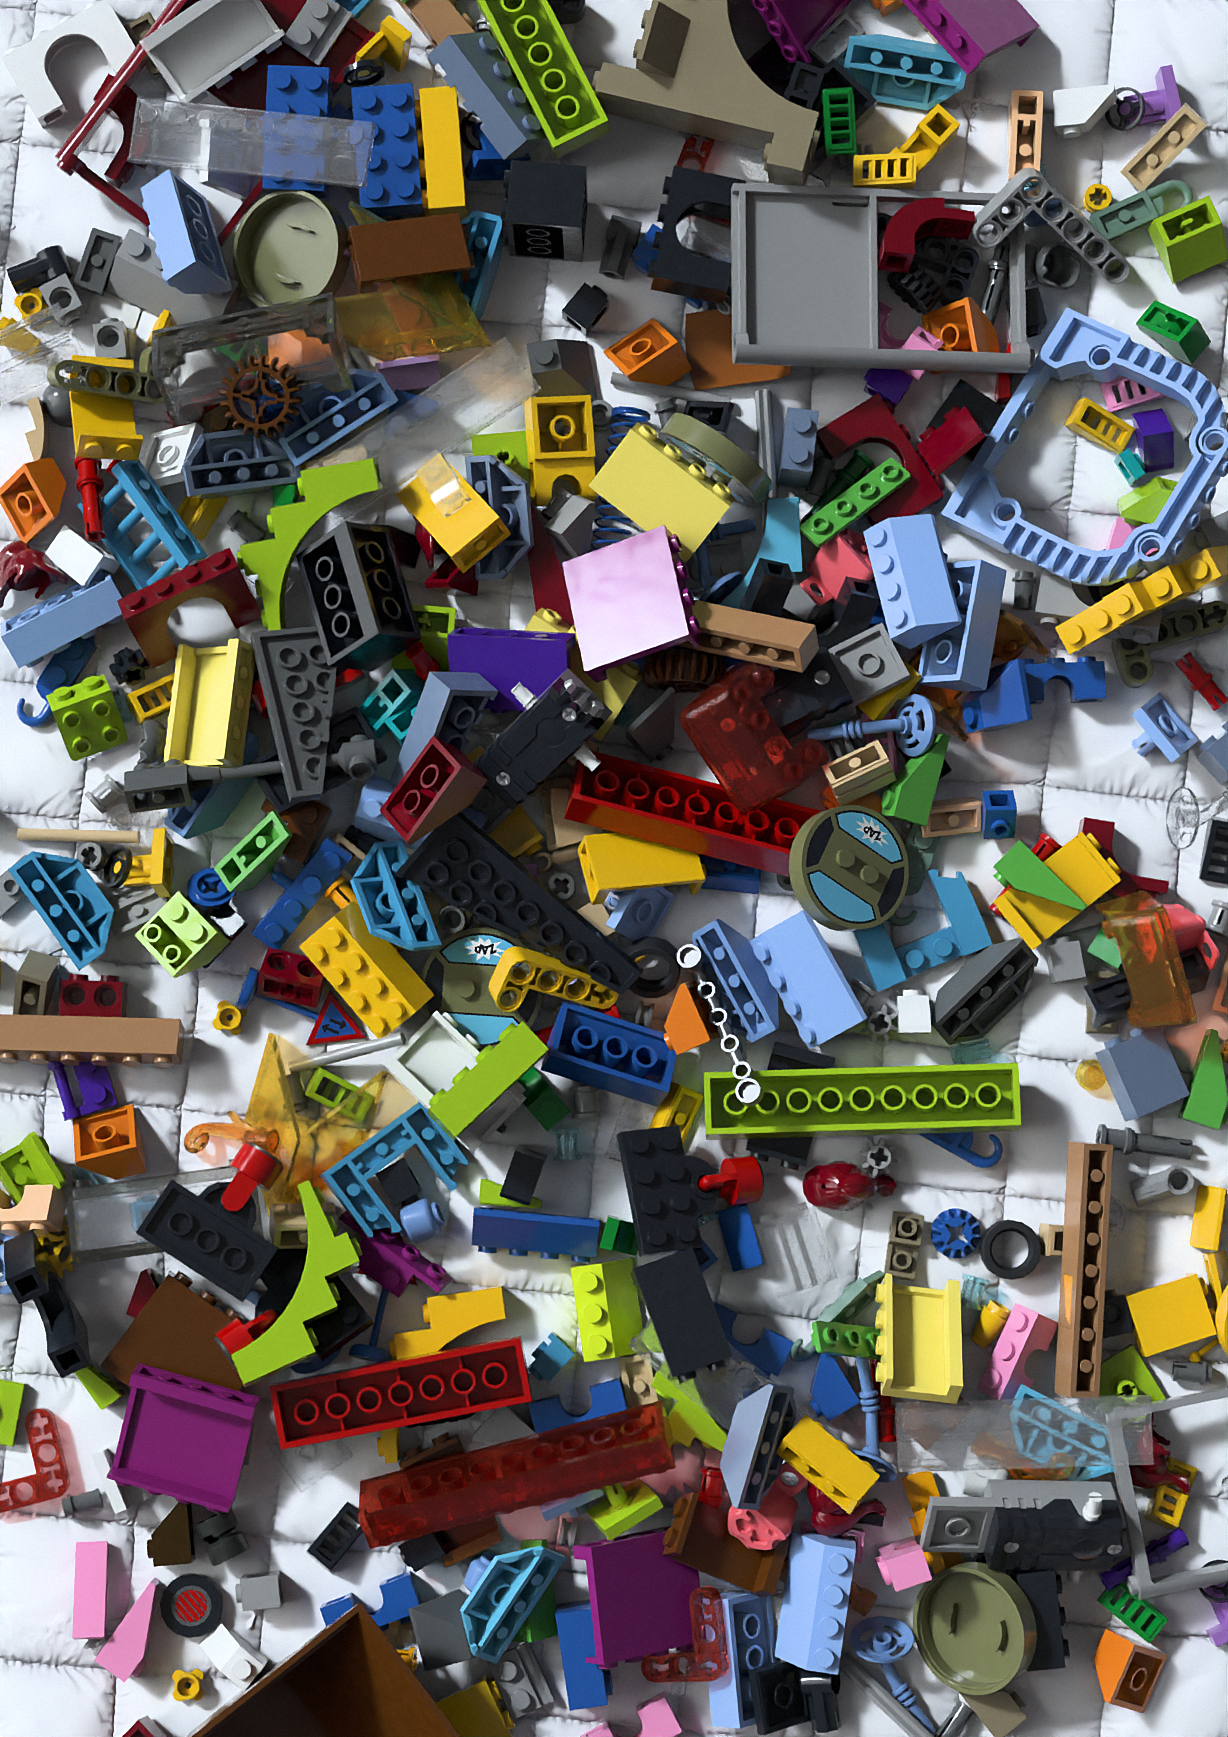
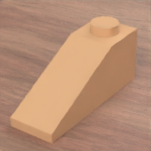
M1016 89L1012 91L1008 114V181L1024 168H1035L1040 172L1044 91ZM1033 179V180H1030V181H1028V182H1036V183H1038V180H1034V179Z

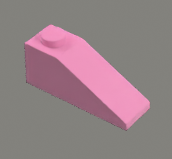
M154 1578L148 1584L94 1660L124 1683L130 1676L136 1679L147 1664L143 1658L149 1650L160 1584L157 1578Z

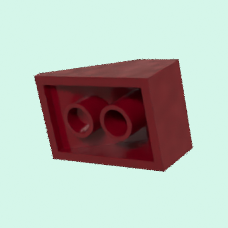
M956 405L943 416L946 420L943 425L938 429L932 425L919 436L922 442L917 447L936 477L989 435V432L967 405L962 409Z
M433 735L379 811L408 844L412 845L469 806L488 779L459 748Z

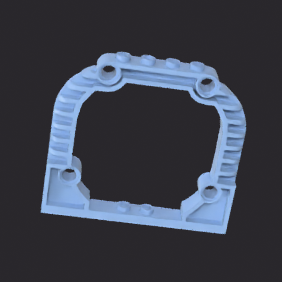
M1066 308L1035 358L1033 368H1029L941 512V515L948 526L1008 555L1012 553L1067 581L1083 586L1113 585L1127 578L1132 579L1144 569L1155 573L1166 567L1173 556L1177 557L1184 546L1185 536L1189 530H1193L1200 520V511L1205 503L1209 504L1214 498L1217 489L1216 485L1220 478L1228 474V432L1226 431V414L1221 397L1214 385L1194 368L1133 342L1130 336ZM1103 359H1110L1104 365H1097ZM1091 373L1094 379L1099 382H1110L1120 375L1177 400L1191 410L1198 420L1189 438L1193 459L1154 523L1144 524L1134 529L1120 548L1094 551L1076 546L1028 523L1021 506L1015 499L1009 497L1002 498L1000 485L993 471L1008 446L1013 445L1017 440L1020 432L1019 428L1024 420L1029 419L1033 414L1035 402L1051 376L1063 381L1073 376ZM1215 443L1223 444L1218 450H1209ZM1015 514L1012 520L1003 521L1006 515ZM1150 549H1159L1156 555L1152 557L1145 556Z

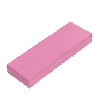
M108 1541L76 1542L72 1633L74 1640L106 1639Z

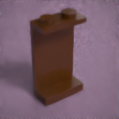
M459 212L349 226L348 246L359 296L372 295L373 283L451 272L460 271L462 283L468 282L470 270L475 268L473 252L467 251L465 242H468V230L465 223L461 224Z
M448 1432L431 1439L433 1445L423 1450L418 1445L403 1452L404 1458L398 1463L401 1469L404 1468L428 1523L437 1519L453 1543V1546L441 1556L445 1568L498 1544L504 1539V1535L458 1434L450 1437Z
M696 1492L681 1495L673 1507L672 1513L675 1516L672 1525L664 1535L663 1545H665L662 1555L758 1597L774 1595L792 1534L779 1542L773 1549H748L738 1538L729 1533L727 1513L697 1501L699 1494Z

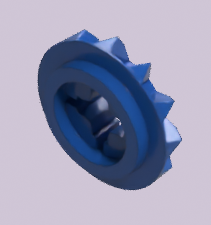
M207 868L196 872L187 882V897L192 900L195 906L201 905L204 910L212 906L218 910L221 904L229 905L231 898L236 896V892L228 891L214 868ZM217 887L216 893L212 891L206 893V888L215 889Z
M959 1208L945 1210L935 1218L932 1224L931 1239L933 1245L944 1256L950 1258L966 1257L976 1250L981 1239L980 1224L966 1210ZM965 1223L961 1233L967 1241L955 1239L948 1245L951 1233L945 1225L957 1228Z

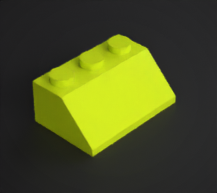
M632 1257L571 1266L570 1268L584 1362L616 1358L646 1351L645 1342L640 1340L643 1326L637 1285L634 1286L630 1275L634 1268Z

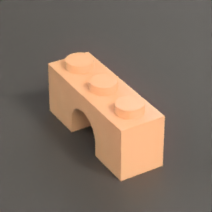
M25 1185L22 1200L11 1209V1197L0 1189V1233L8 1236H19L20 1233L33 1229L36 1235L44 1236L48 1232H61L67 1196L56 1186Z

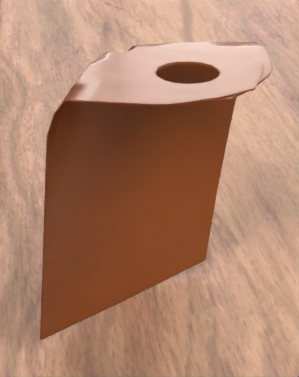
M718 309L686 314V357L692 367V370L689 372L695 390L777 380L791 373V366L733 364L732 314H722Z

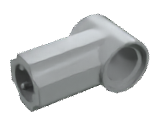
M1174 1165L1166 1170L1130 1181L1129 1185L1136 1205L1140 1208L1176 1195L1187 1194L1193 1188L1194 1177L1188 1169ZM1176 1172H1183L1186 1176L1184 1186L1177 1189L1173 1188L1170 1182L1171 1176Z

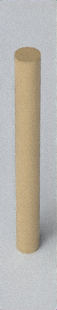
M18 828L17 839L23 841L139 844L140 832Z

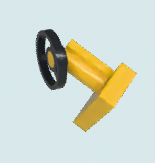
M388 15L381 22L380 31L356 53L355 63L344 69L342 73L344 83L351 87H364L380 81L385 76V68L382 62L376 60L379 56L400 72L408 62L412 33ZM354 71L352 79L347 78V76ZM372 73H377L375 76L371 78L359 80L361 78L370 76Z
M166 828L153 829L151 855L132 856L129 848L124 846L115 847L108 855L107 864L103 868L102 879L105 886L117 889L122 884L124 887L151 885L159 898L171 897L174 840ZM121 851L125 852L124 860L117 856ZM112 862H114V865L112 867L113 877L110 883L109 872Z

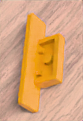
M930 1468L909 1474L901 1479L914 1517L909 1518V1522L915 1537L922 1534L930 1496L940 1497ZM923 1552L927 1565L932 1566L934 1575L949 1567L964 1563L960 1552Z

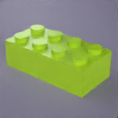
M523 1021L518 1026L511 1023L499 1035V1044L494 1048L490 1044L476 1056L475 1061L477 1064L471 1070L465 1066L453 1078L452 1083L454 1086L446 1092L442 1088L429 1100L428 1104L431 1107L428 1110V1115L453 1141L539 1062L549 1050Z

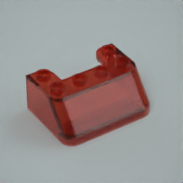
M744 661L733 666L690 702L680 714L682 728L734 806L742 812L757 810L795 789L831 759L821 743L815 739L804 740L792 749L760 700L773 687L775 681L774 672L769 665Z

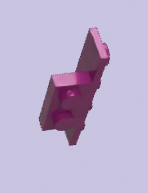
M347 1211L339 1217V1220L363 1237L359 1244L363 1255L358 1257L360 1263L357 1268L399 1298L404 1294L414 1276L438 1293L452 1281L453 1278L446 1274L443 1267L430 1262L421 1255L416 1247L407 1245L396 1237V1234L392 1233L390 1228L372 1230L373 1237L368 1238Z

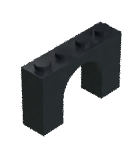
M674 166L671 177L665 176L662 194L667 195L666 204L660 203L657 222H661L662 227L661 232L655 231L652 249L657 250L656 260L650 259L647 277L652 278L651 290L723 304L728 290L731 263L703 258L690 253L680 243L676 227L682 220L694 215H707L731 220V187L733 183L746 184V180Z
M759 558L739 609L789 619L782 614L783 606L794 583L789 564ZM846 576L834 605L826 614L811 621H800L816 626L819 648L826 646L828 650L868 629L880 602L875 582Z
M33 1229L5 1241V1280L19 1305L33 1299L45 1328L47 1354L59 1376L64 1378L90 1366L87 1326Z

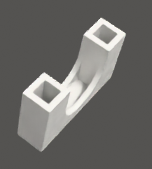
M108 0L92 1L85 7L84 11L75 16L68 15L64 17L56 27L49 31L42 30L36 33L31 41L24 45H16L10 48L6 55L1 57L42 129L69 114L50 80L51 64L60 51L76 44L92 46L105 56L116 75L136 48Z

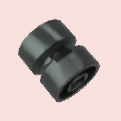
M232 1507L228 1513H216L194 1526L201 1542L208 1543L206 1552L213 1566L221 1564L250 1548L244 1533L236 1529L239 1522Z

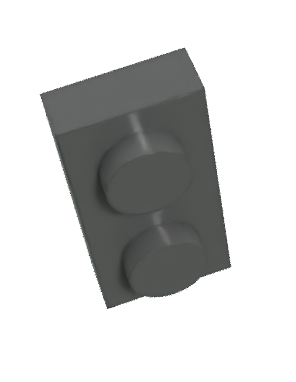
M92 228L73 281L74 287L104 296L115 255L123 242L121 236Z

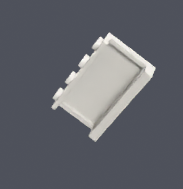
M199 0L141 40L140 44L181 104L184 105L190 101L192 106L208 96L205 90L213 84L220 88L233 79L230 73L236 68L240 67L244 71L257 62L255 55L265 50L269 54L282 45L280 38L285 35V32L277 27L260 0Z
M435 1011L432 1017L394 1056L392 1055L383 1064V1067L427 1110L431 1107L428 1104L429 1100L442 1088L446 1092L454 1086L452 1083L453 1078L465 1066L471 1070L477 1064L475 1059L480 1053L478 1049L481 1046L469 1034L463 1037L455 1029L458 1026L457 1022L446 1012L441 1015L438 1011ZM517 1081L457 1139L473 1154L526 1100V1097L523 1095L524 1087Z

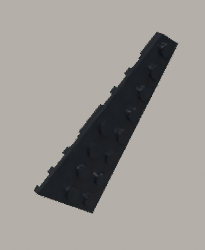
M461 812L432 830L395 873L401 879L404 877L420 885V889L425 892L431 891L446 899V903L454 907L458 905L477 915V919L515 939L518 937L534 945V949L541 953L545 951L562 960V964L568 967L572 965L591 975V979L621 995L626 992L644 971L640 965Z

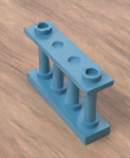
M139 459L138 461L125 460L118 462L111 469L118 479V483L103 499L101 498L106 535L102 541L120 563V566L137 590L170 576L179 566L181 569H184L187 566L204 560L208 556ZM127 492L136 507L119 523L110 508ZM80 502L77 506L83 513V502ZM145 517L154 532L137 548L128 536V533ZM162 541L172 556L154 572L145 558Z

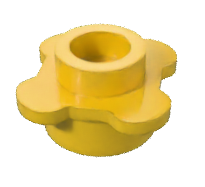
M33 288L30 290V293H25L22 296L18 295L14 300V305L18 307L22 314L21 319L26 324L33 323L34 319L40 316L46 317L50 312V308L44 303L42 293L38 288ZM31 303H34L35 305L33 309H30L29 307Z
M226 1000L219 1002L216 1018L212 1022L213 1027L216 1030H229L233 1035L240 1034L243 1029L241 1023L243 1017L247 1015V1009L240 1010L235 1008ZM228 1015L233 1016V1019L231 1021L227 1019Z
M182 1669L176 1670L172 1675V1679L175 1681L173 1698L176 1701H182L183 1699L200 1700L204 1696V1691L201 1689V1680L204 1677L203 1672L200 1669H194L192 1672H184ZM186 1682H190V1683H191V1687H190V1688H187V1687L185 1686V1683H186Z

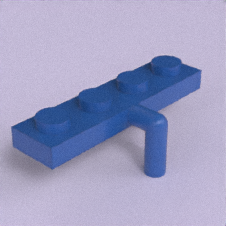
M327 836L293 880L283 873L282 865L276 862L271 871V878L285 890L252 930V935L268 947L279 950L352 859V854Z

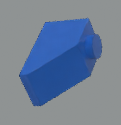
M819 1353L810 1388V1393L814 1399L809 1401L818 1418L824 1415L829 1422L860 1403L833 1356Z

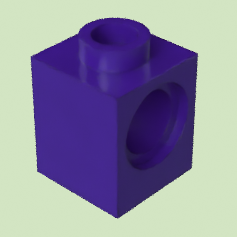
M869 369L863 378L867 381L864 391L871 396L878 393L882 400L885 398L891 403L894 410L913 382L911 377L899 369Z

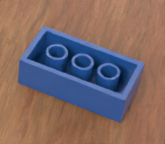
M268 65L262 189L266 195L275 191L302 190L320 198H328L334 77L329 67Z
M403 83L351 88L360 208L363 218L424 214L413 84Z

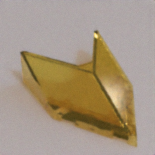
M350 201L348 206L359 225L387 222L355 202ZM452 273L381 282L377 292L296 303L294 307L295 312L304 324L383 362L409 356L421 357L463 351L465 348L479 346L480 348L492 347Z
M269 1033L244 1119L249 1142L261 1147L283 1163L282 1167L284 1169L271 1189L266 1191L261 1188L268 1217H270L271 1204L302 1203L297 1192V1185L309 1180L312 1188L318 1186L321 1192L327 1189L328 1186L320 1175L370 1138L391 1076L389 1072L380 1071L324 1116L314 1121L296 1114L278 1045L280 1035Z

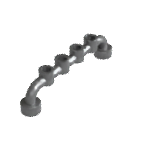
M686 944L678 950L677 961L684 970L693 973L698 984L697 993L709 1009V1021L718 1030L722 1039L721 1048L731 1059L733 1064L732 1073L739 1082L735 1089L736 1097L743 1105L754 1106L761 1101L763 1090L758 1082L754 1080V1070L745 1062L742 1056L743 1045L731 1031V1018L721 1008L718 1001L720 993L714 984L709 981L702 966L704 961L702 952L697 946ZM708 990H712V993L710 995L705 996V993ZM724 1016L721 1022L716 1023L719 1017ZM736 1043L734 1048L728 1049L730 1044ZM743 1070H748L746 1075L740 1076Z

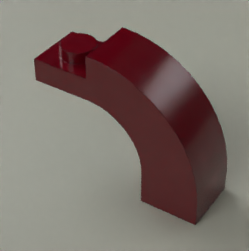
M108 73L93 98L94 102H96L114 76ZM130 87L109 114L123 125L124 131L122 144L104 173L108 183L120 189L123 182L127 183L131 179L135 170L134 164L146 169L153 149V130L150 119L141 100Z
M938 197L920 199L905 205L893 215L887 225L878 252V270L908 273L915 255V242L922 238L938 236L968 240L975 222V211L945 208V198Z
M1086 817L1080 820L1078 834L1081 831L1085 836L1091 833L1102 847L1098 850L1105 860L1110 857L1122 871L1118 874L1121 881L1106 892L1107 895L1130 903L1135 901L1136 891L1140 892L1139 897L1158 900V895L1167 894L1169 881L1130 874L1117 863L1112 850L1115 822Z

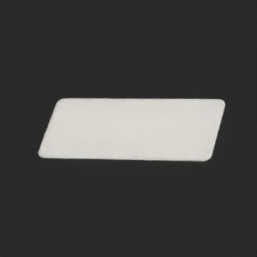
M94 294L88 315L99 319L117 318L119 321H123L127 328L135 329L141 308Z

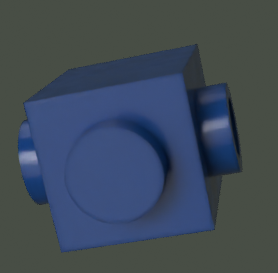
M1013 790L982 791L983 838L996 840L1015 838L1017 806Z

